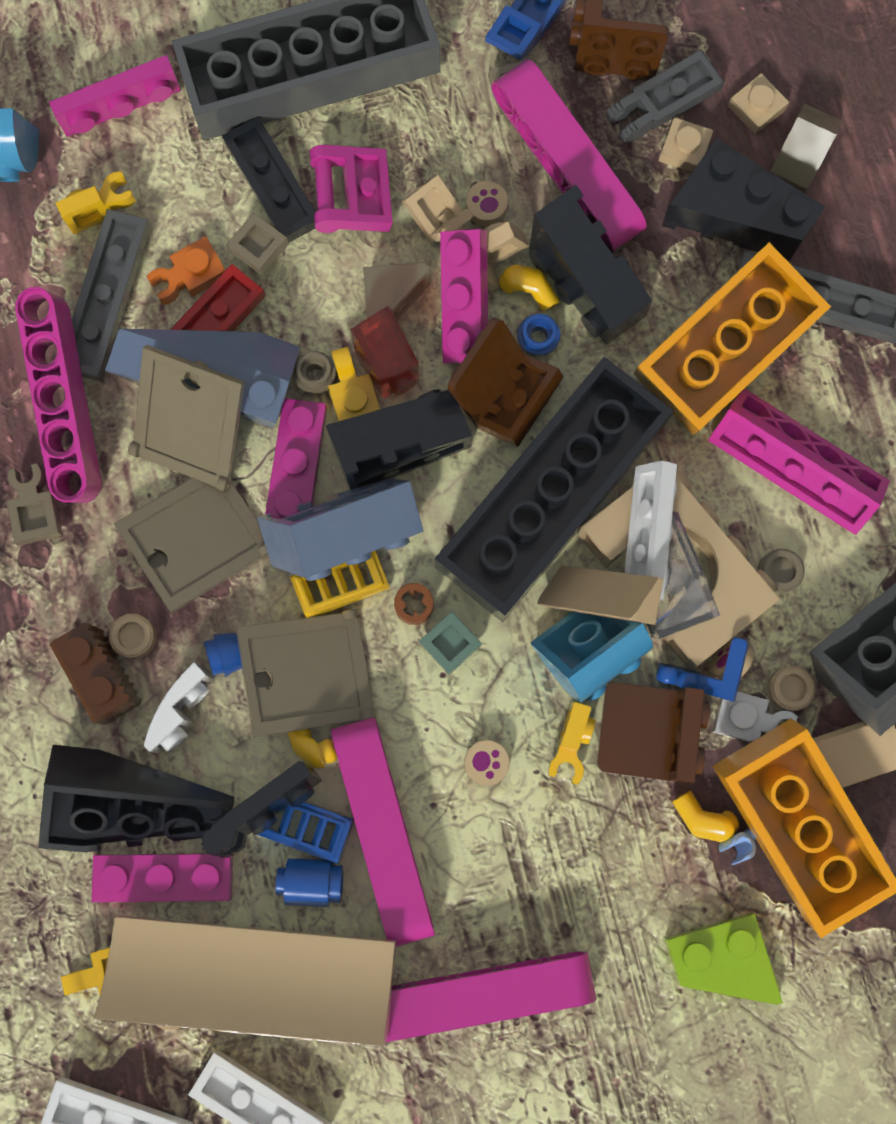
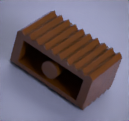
M82 623L53 640L49 645L92 723L106 725L139 706L142 698L136 697L138 691L132 689L134 683L128 682L129 675L124 674L125 668L121 667V661L115 658L117 653L111 651L112 646L107 643L108 638L103 636L104 630L88 623Z

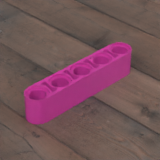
M526 59L491 84V90L496 102L563 194L575 184L584 195L578 200V203L592 224L598 220L601 221L607 232L600 237L611 252H614L646 229V220L638 205L533 61Z
M30 287L18 295L15 311L48 487L51 494L61 502L88 503L99 495L102 488V480L70 309L62 297L40 287ZM48 301V314L44 319L39 320L37 310L43 302ZM55 343L57 356L52 363L48 364L45 359V353L47 348ZM59 387H63L65 400L60 407H56L53 402V395ZM67 430H70L73 434V444L69 450L65 451L61 445V438ZM77 472L82 480V486L74 495L70 490L69 480Z
M375 717L331 729L335 751L387 940H396V947L435 936L428 904Z
M579 951L392 985L389 1032L386 1042L591 1004L597 998L588 952Z

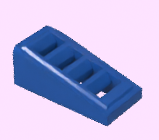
M304 802L296 807H291L290 805L286 807L278 831L268 828L257 835L338 864L341 861L354 818ZM296 809L302 811L303 814L295 837L288 835L287 831ZM313 815L320 819L312 842H308L303 839ZM328 821L335 823L336 827L329 848H325L320 845Z

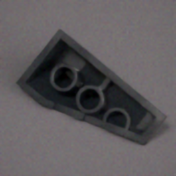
M52 744L44 782L38 848L93 852L101 851V844L126 841L127 847L143 845L144 838L166 836L172 841L203 838V833H206L207 829L210 830L213 824L233 809L234 796L100 749Z

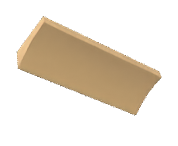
M116 916L114 918L106 972L94 1019L383 1047L388 1039L396 940Z

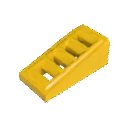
M376 551L370 552L372 557L365 561L374 581L373 584L365 585L358 564L346 565V563H342L331 568L332 573L329 576L333 575L341 594L332 597L325 577L308 581L306 578L295 574L290 576L305 617L322 616L390 589ZM348 568L357 586L356 590L350 592L341 572ZM315 581L323 598V601L315 603L308 584Z

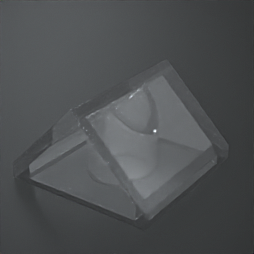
M675 511L672 512V538L669 543L668 582L665 587L664 600L659 601L655 625L647 624L651 637L661 639L720 616L707 578L679 513Z

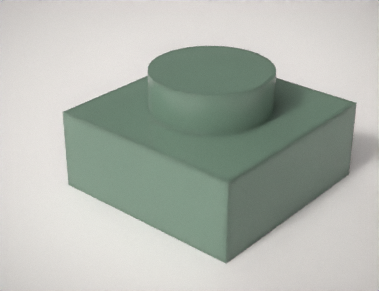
M452 611L419 641V644L448 675L452 674L482 646V643Z

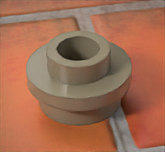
M318 351L307 352L300 356L295 363L293 369L294 380L297 386L306 393H323L329 389V385L335 382V364L325 353ZM311 369H321L323 371L322 376L317 380L309 379L307 375Z

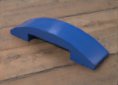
M515 0L511 7L508 5L504 7L485 36V42L522 60L540 41L567 0Z

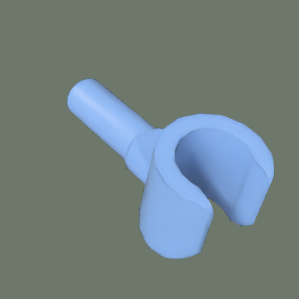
M747 828L744 832L734 834L727 841L720 842L719 851L722 852L735 846L737 857L731 864L736 865L754 857L756 853L754 841L756 838L750 828Z

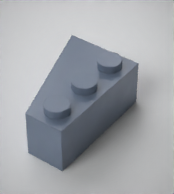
M388 478L337 493L338 498L312 507L311 501L297 505L298 513L282 519L273 518L270 513L258 516L257 520L271 566L306 578L308 581H313L329 576L332 573L331 568L342 563L354 565L365 562L372 557L370 552L383 547L386 550H391L410 543L409 537L424 532L410 481Z

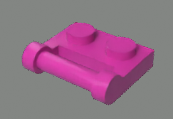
M317 145L311 148L310 164L315 168L318 211L314 214L315 229L322 233H332L338 229L389 232L393 221L386 149L337 145ZM333 166L343 167L346 209H335Z

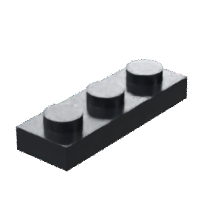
M256 117L222 135L226 148L273 227L287 237L288 243L315 229V210L260 118Z

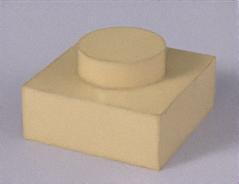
M761 73L731 97L728 107L756 135L786 111L789 101Z
M674 117L659 162L693 172L706 153L713 130Z

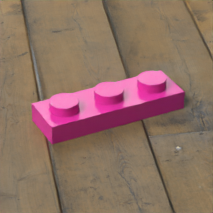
M164 55L52 100L49 104L67 137L75 133L88 132L95 125L109 119L125 117L134 109L151 102H162L172 94L181 91L169 59L167 55Z
M482 229L440 232L443 363H462L474 345L477 335L488 324L487 230Z
M284 398L265 514L270 513L271 517L282 519L298 513L297 505L311 501L313 507L327 415L326 403Z
M208 853L93 855L91 902L232 900L233 856L220 858V856H213Z

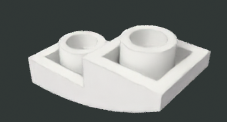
M193 662L173 684L160 703L144 742V746L149 752L160 753L162 750H165L169 753L188 736L184 730L193 722L181 709L185 705L190 709L198 704L209 693V689L206 686L213 680L211 675L197 663Z

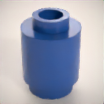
M288 858L286 868L278 867L276 895L284 896V905L329 907L330 903H341L343 865H333L328 860Z

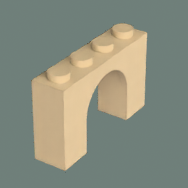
M677 469V491L673 502L671 522L672 533L691 540L703 552L710 569V584L707 594L700 605L661 637L688 669H693L777 603L780 598L774 592L776 591V586L772 579L760 569L756 571L745 558L748 554L741 542L732 535L727 537L717 525L719 519L714 510L703 501L699 503L689 491L690 484L687 478ZM633 487L585 523L578 533V536L605 568L627 551Z

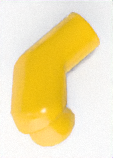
M515 264L508 266L499 277L500 288L505 293L512 294L517 291L531 293L542 313L561 302L544 273L538 268Z
M310 729L287 732L295 755L313 768L322 769L325 768L324 764L333 763L337 760L332 740L325 739L317 743L313 739Z
M691 790L686 791L671 801L689 831L698 838L724 842L738 831L739 821L734 813L727 810L723 813L704 811Z

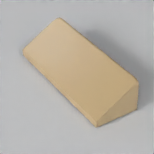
M561 565L539 597L537 605L655 625L664 578Z
M862 721L813 738L842 788L896 770L895 725L879 736Z

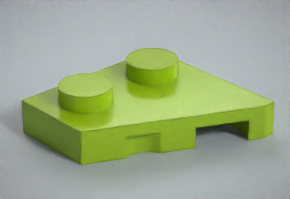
M747 913L664 938L677 982L681 987L775 1005L783 1003L754 913Z

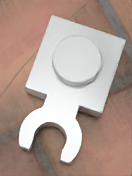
M737 692L735 702L722 698L719 699L711 732L751 743L759 738L761 733L766 734L776 728L780 720L787 721L792 718L797 722L798 716L790 711H779L773 714L766 713L769 700Z

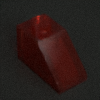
M386 306L350 329L356 358L365 372L370 375L372 382L384 399L393 393L395 396L402 395L416 384V378L420 376L419 363L389 306Z

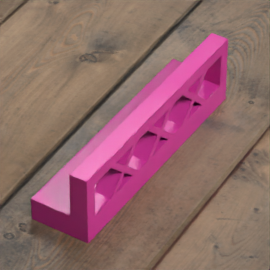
M745 388L737 395L708 439L709 442L854 535H857L881 506L890 483L889 479Z

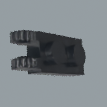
M298 761L225 814L223 818L211 826L210 830L207 829V832L203 833L204 836L201 838L202 849L206 850V853L220 856V858L234 856V852L238 853L245 848L247 835L251 833L257 835L264 832L277 821L275 815L289 805L296 807L307 801L315 793L313 788L322 782V779L313 767L303 761Z

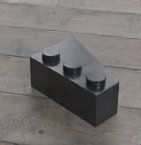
M575 184L534 214L529 257L536 268L540 269L543 273L547 271L555 281V289L560 298L567 305L573 303L582 314L581 321L586 330L595 338L599 336L608 345L646 317L652 299L624 256L620 255L616 258L600 237L607 230L600 220L593 224L590 222L578 203V200L584 195Z

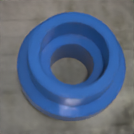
M530 315L521 322L518 328V343L526 353L532 356L548 355L558 346L560 340L559 326L548 315ZM535 331H541L546 335V339L542 342H536L531 338V334Z

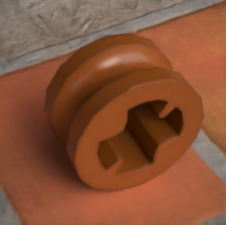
M410 583L397 591L394 598V607L397 616L403 622L409 625H419L431 617L434 610V599L431 592L425 586L419 583ZM414 593L421 594L423 596L422 605L425 610L419 615L416 610L414 611V616L406 614L407 606L403 601L404 597L411 594L412 598H414Z

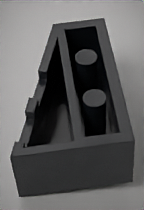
M716 138L670 203L662 226L675 229L678 226L700 232V237L711 240L714 237L733 241L739 243L738 247L759 252L770 242L786 260L790 261L825 209V206Z
M440 389L431 390L422 394L417 399L326 425L333 449L350 490L388 478H396L472 447L471 431L458 402L449 390L442 392Z

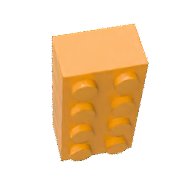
M769 242L636 368L634 375L658 399L673 409V415L694 435L829 310L831 306Z
M791 718L712 766L804 920L820 938L896 894V878L807 728Z

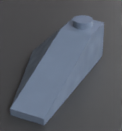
M119 328L105 371L139 382L142 350L146 345L192 362L202 361L210 369L245 381L240 413L241 418L274 428L300 346L260 332ZM188 378L185 379L188 386L196 389L200 388V386L192 384Z

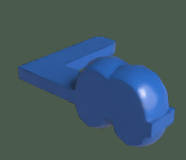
M735 637L731 641L722 680L703 675L695 670L659 663L656 680L666 684L677 685L680 688L703 689L704 694L735 702L749 646L748 640Z

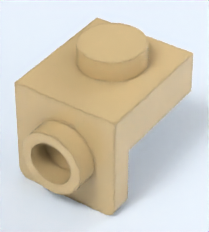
M438 174L432 176L401 201L430 243L440 242V232L467 230L464 224L474 216L470 209H461Z
M509 221L506 223L498 222L484 229L487 230L488 289L491 291L500 288L493 265L529 247L524 232Z

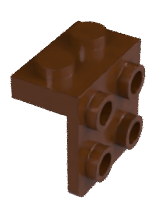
M603 0L575 1L574 17L571 21L569 45L576 46L574 70L585 71L587 74L594 76L604 74L625 75L632 80H643L656 76L668 39L669 29L667 26L601 18Z
M494 317L479 332L474 345L462 363L453 371L448 383V390L478 430L518 447L564 376L559 368L525 355L505 322Z
M617 682L607 685L604 694L597 755L598 769L607 773L680 783H695L696 774H702L705 764V748L699 747L700 728H707L710 714L709 702L703 701L704 690L685 687L677 691Z

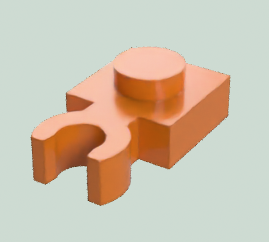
M205 236L170 255L169 257L174 267L170 269H154L146 277L152 287L161 282L169 283L166 290L157 294L162 305H167L174 302L179 296L180 290L187 287L192 297L208 289L226 269Z

